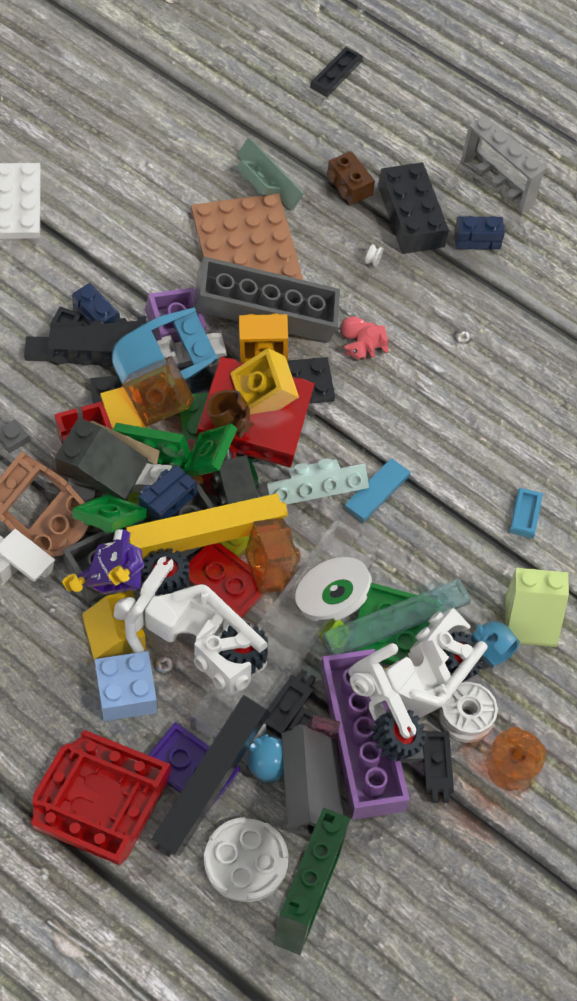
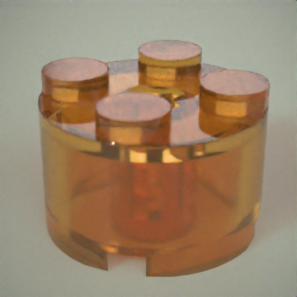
M511 727L509 730L503 731L493 741L486 758L488 775L491 781L506 791L530 788L537 780L544 766L545 746L535 735L519 727Z

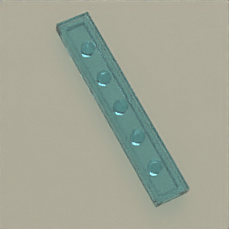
M457 579L324 632L322 638L331 655L350 653L427 622L438 611L444 613L453 607L456 610L470 604L472 600L460 579Z

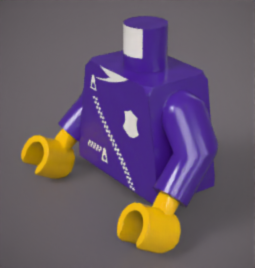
M120 529L115 530L113 542L101 544L97 547L89 569L80 573L78 577L76 574H70L63 579L62 583L66 590L80 592L83 586H87L105 595L140 589L141 569L144 568V561L141 549L129 543L130 532Z

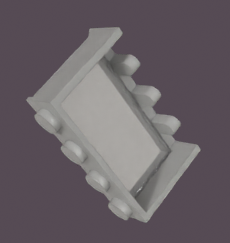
M483 115L469 124L461 162L464 164L477 156L482 161L477 165V174L482 175L492 169L497 174L492 179V187L498 188L506 182L512 187L506 196L508 201H514L522 195L518 211L520 214L538 204L539 202L536 199L544 171L547 168L487 116Z

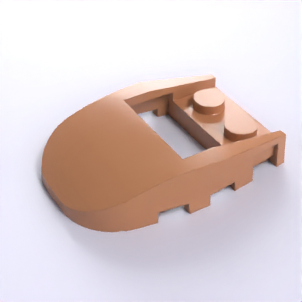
M21 451L0 477V520L11 531L14 529L18 530L51 557L63 555L64 549L78 543L87 532L88 525L72 518L73 508L84 504L83 499L65 479ZM42 473L61 492L31 528L28 529L8 510L37 475Z

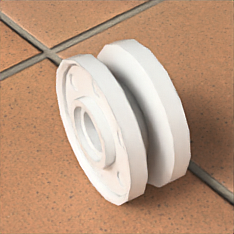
M462 682L447 703L440 707L438 715L440 725L444 731H449L450 737L464 743L478 742L485 738L493 728L498 707L495 697L487 688L473 682ZM463 710H470L473 715H468Z

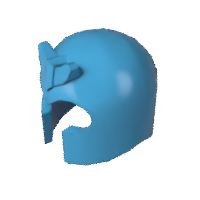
M490 621L483 625H477L476 632L472 633L471 641L476 639L477 642L483 641L487 644L488 648L482 656H484L483 662L491 669L495 665L509 659L517 651L520 644L519 639L511 629L500 621Z
M265 734L260 738H256L249 747L247 764L255 779L263 783H275L284 777L282 740Z

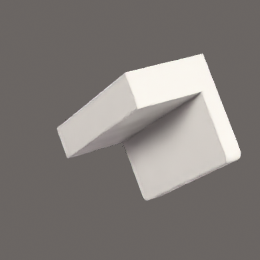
M14 529L0 543V556L32 581H36L41 575L46 579L52 573L55 559L18 530Z

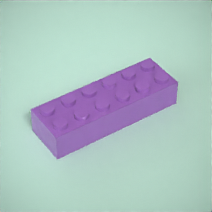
M375 649L322 656L320 667L330 720L333 723L334 739L337 740L338 758L352 820L406 812L410 800L401 761L396 762V759L393 761L388 760L389 754L383 756L380 754L383 749L377 750L375 745L378 744V740L373 741L372 736L377 734V732L372 731V727L376 724L369 710L370 697L356 694L350 684L349 668L374 653ZM384 701L382 703L385 711L388 712V704L386 701Z

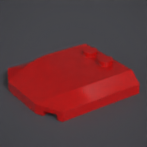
M84 730L80 733V738L71 744L66 743L59 749L33 794L32 804L34 810L31 825L33 829L120 866L129 857L167 786L171 766L169 763Z

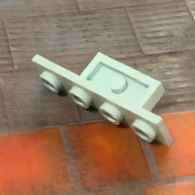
M329 458L309 465L306 463L297 464L294 468L288 469L290 479L267 483L269 495L278 493L280 501L285 502L286 505L369 488L365 464L340 468L337 459L332 460Z

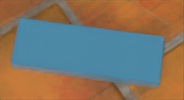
M391 458L368 481L369 488L359 490L345 504L344 509L364 523L410 477L411 472Z

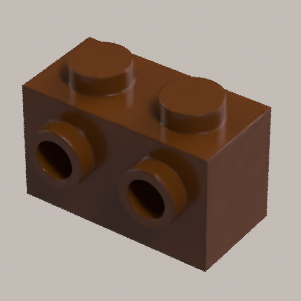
M352 151L329 160L327 178L330 183L337 187L341 197L345 198L350 205L373 196L375 180Z

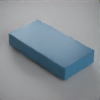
M519 487L509 533L534 539L543 493Z

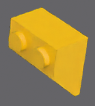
M269 348L230 373L236 391L241 393L250 407V415L279 410L299 398L286 357Z
M133 590L108 595L82 613L94 662L95 659L134 653L126 639L125 620H117L114 617V608L119 600L130 597L135 599ZM142 627L141 630L136 632V635L144 650H146L145 633Z

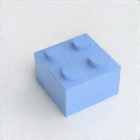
M148 651L95 659L103 721L157 713V700Z

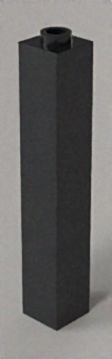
M243 694L151 840L158 844L156 846L158 851L168 857L171 854L181 855L268 718L270 712L266 708Z

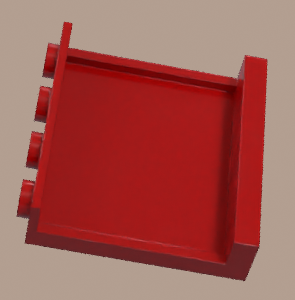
M220 357L198 426L196 439L200 432L215 428L206 410L208 400L219 391L226 389L236 390L230 373L244 363L232 358ZM292 377L299 398L279 410L251 414L250 421L254 423V426L250 427L249 431L245 432L241 438L235 434L229 448L237 450V453L291 468L315 383L303 378Z

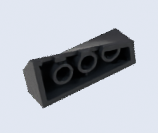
M139 316L137 321H127L126 318H118L116 323L106 324L102 320H97L85 326L81 322L50 325L48 341L49 362L112 367V351L115 344L123 336L146 323V316Z

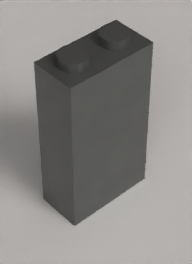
M297 725L292 730L282 733L288 830L311 837L323 807L343 815L338 748L336 739L326 736L325 733L312 730L306 725Z

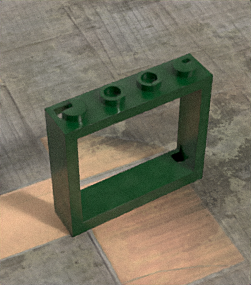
M323 807L280 912L274 945L301 956L340 857L351 818Z

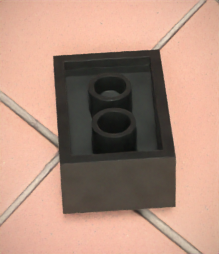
M78 417L56 454L55 463L57 473L126 501L148 463V458L104 428Z

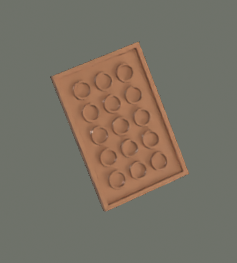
M279 193L191 205V212L203 258L205 256L303 280Z

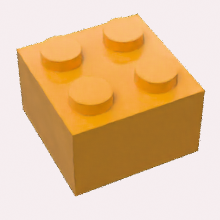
M287 314L239 315L240 362L246 363L267 348L284 355L288 361Z

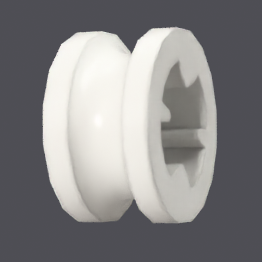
M372 244L366 255L365 263H372L373 267H377L382 257L383 248L377 249Z

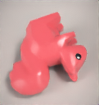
M357 316L347 317L342 321L340 326L341 334L349 340H357V342L344 346V349L347 350L345 355L352 356L357 360H363L366 358V354L369 353L374 358V349L379 347L385 353H389L385 326L365 322Z

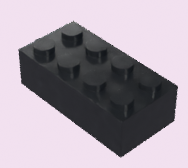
M424 163L381 168L378 188L402 254L444 248L449 229Z

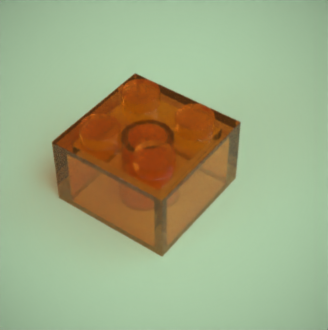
M172 355L129 374L122 384L145 427L189 409L194 400V396Z
M284 518L254 521L245 556L259 593L265 594L289 590L292 579L295 578L297 564L301 559L300 551L297 547L295 548L291 529L286 526Z

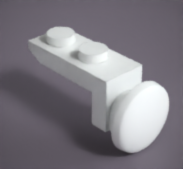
M222 333L207 334L218 358L227 356ZM171 335L162 337V340L157 341L165 360L168 361L172 370L192 365L182 342L174 343Z

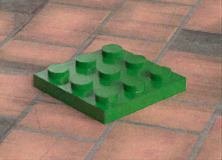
M371 582L366 595L368 598L360 608L348 653L375 649L376 652L393 643L398 646V652L381 661L382 663L393 665L405 657L409 658L408 653H410V649L417 641L415 637L421 630L430 625L429 619L438 611H441L443 602Z

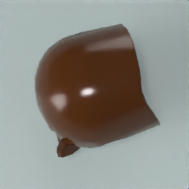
M229 389L219 391L208 400L206 410L215 428L232 424L237 428L235 434L241 438L245 432L249 431L250 427L254 426V423L250 421V407L239 391Z

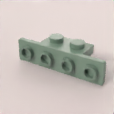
M247 138L238 152V157L241 161L237 168L242 173V177L251 182L256 187V192L260 195L267 196L279 193L281 202L289 210H293L304 195V192L252 138Z

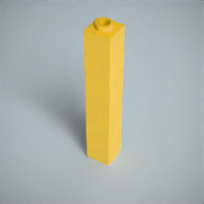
M278 493L126 527V531L131 534L129 543L141 549L144 560L146 556L151 557L150 553L152 551L159 554V549L162 548L164 552H167L168 548H170L175 553L176 551L181 552L284 528L285 517H288V511L285 502H281Z

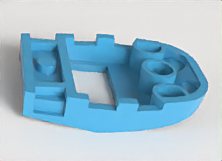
M195 307L157 317L119 339L112 351V363L123 386L129 385L131 391H136L139 396L152 395L181 385V383L200 373L209 364L217 362L218 356L215 354L195 312ZM170 322L173 323L193 365L173 375L152 333V330Z

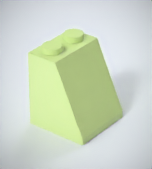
M525 568L515 569L505 596V624L519 639L520 644L557 647L569 597L568 572Z

